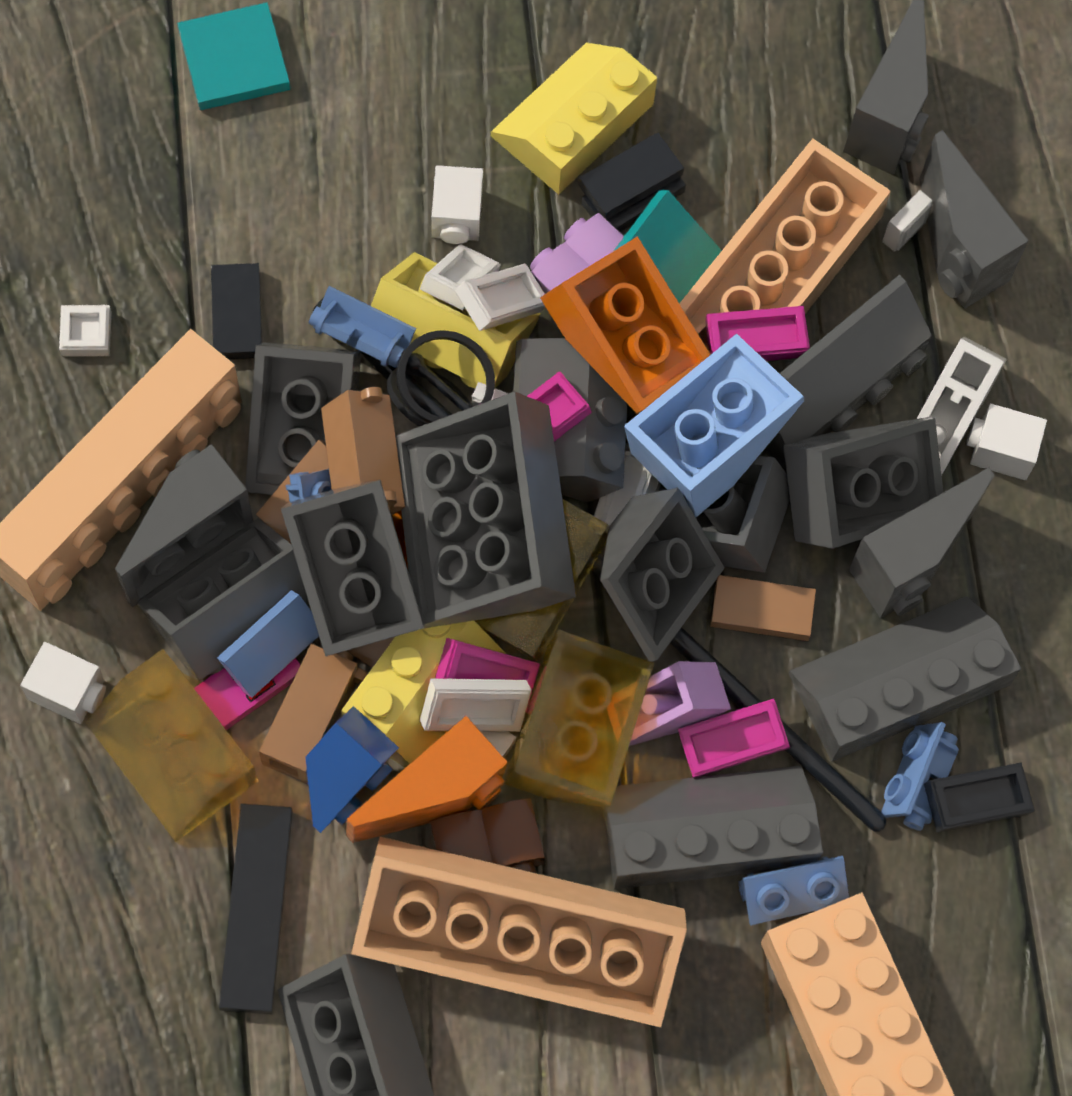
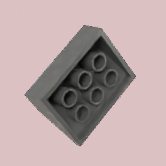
M512 392L395 436L405 508L401 512L408 570L424 628L534 611L576 597L549 405L518 392Z

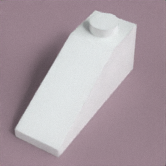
M962 337L917 417V419L925 417L935 418L941 476L1007 361L1006 358L966 337Z

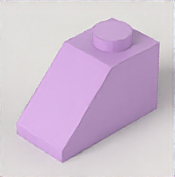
M678 661L605 700L620 747H627L678 733L680 728L717 717L731 709L716 662Z

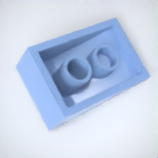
M735 334L629 421L624 428L631 454L667 490L679 488L694 516L697 517L735 485L804 402V396L738 334Z

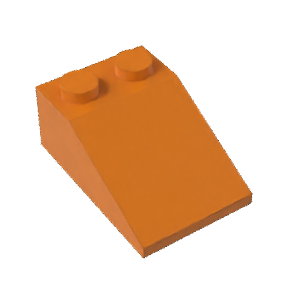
M638 236L540 297L565 339L636 413L643 411L710 356L709 351Z
M465 716L347 818L346 836L352 843L428 824L430 821L444 816L466 812L473 805L478 810H481L502 792L500 787L505 783L502 777L508 762L469 718Z

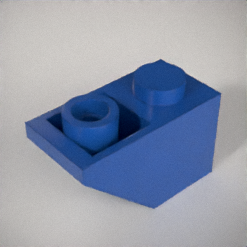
M354 706L331 727L305 757L313 827L320 833L334 819L341 826L347 821V818L362 804L356 797L360 790L366 786L373 792L393 770L386 762L399 748Z

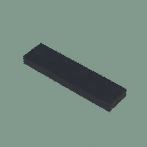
M241 803L220 994V1011L273 1015L293 815L292 807Z

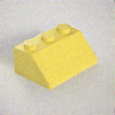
M585 43L491 131V137L559 195L654 104L657 77L623 48Z
M415 252L380 279L371 304L372 307L415 327L416 331L411 343L423 334L440 330L457 332L472 339L484 350L490 359L495 375V388L507 377L515 363L516 341L529 338L541 313L533 314L479 331L466 308L461 310L420 290L424 276L438 263ZM433 340L420 345L412 352L420 354L424 358L425 365L437 369L444 368L460 376L461 380L472 388H476L478 382L486 385V376L481 362L471 350L460 343L451 340Z
M474 620L424 628L395 636L341 710L343 716L354 706L399 747L390 758L404 768L448 732L425 731L420 722L430 679H435L446 638L506 654Z

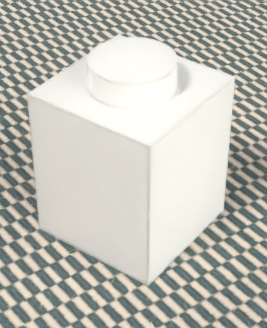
M436 165L431 215L432 238H441L443 241L451 244H462L468 240L479 241L483 169Z
M990 403L983 419L975 417L969 431L966 445L974 447L970 464L985 469L990 467L992 471L1027 480L1036 464L1047 420Z
M45 641L20 685L27 700L79 724L83 722L87 712L92 714L96 712L106 692V686L103 685L105 680L99 666Z

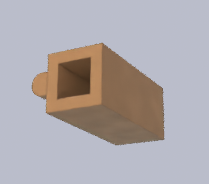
M368 387L362 391H345L321 408L331 488L333 490L381 479L392 516L405 508L390 395L382 394L380 387Z
M314 644L310 645L259 750L263 765L308 784L305 757L339 720L342 714L341 710L347 703L355 684H361L368 675V672L358 668L357 663L352 661L353 656L350 653L343 651L325 657L323 648Z

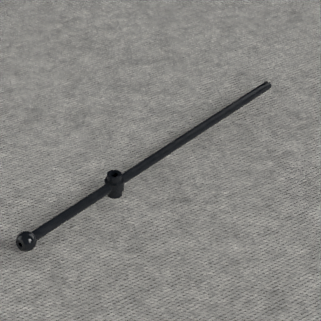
M323 298L316 304V306L314 307V309H315L317 306H318V307L321 306L322 301H323ZM361 351V356L388 380L395 368L390 365L385 367L381 365L380 360ZM405 375L408 390L421 408L430 414L442 418L452 415L411 375ZM565 519L569 550L601 578L604 554ZM682 627L670 644L690 662H716L727 697L740 709L762 702ZM782 721L790 748L785 751L869 829L874 832L883 830L886 826L885 816Z

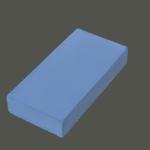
M291 590L217 657L245 694L252 698L319 637L312 611L300 595Z

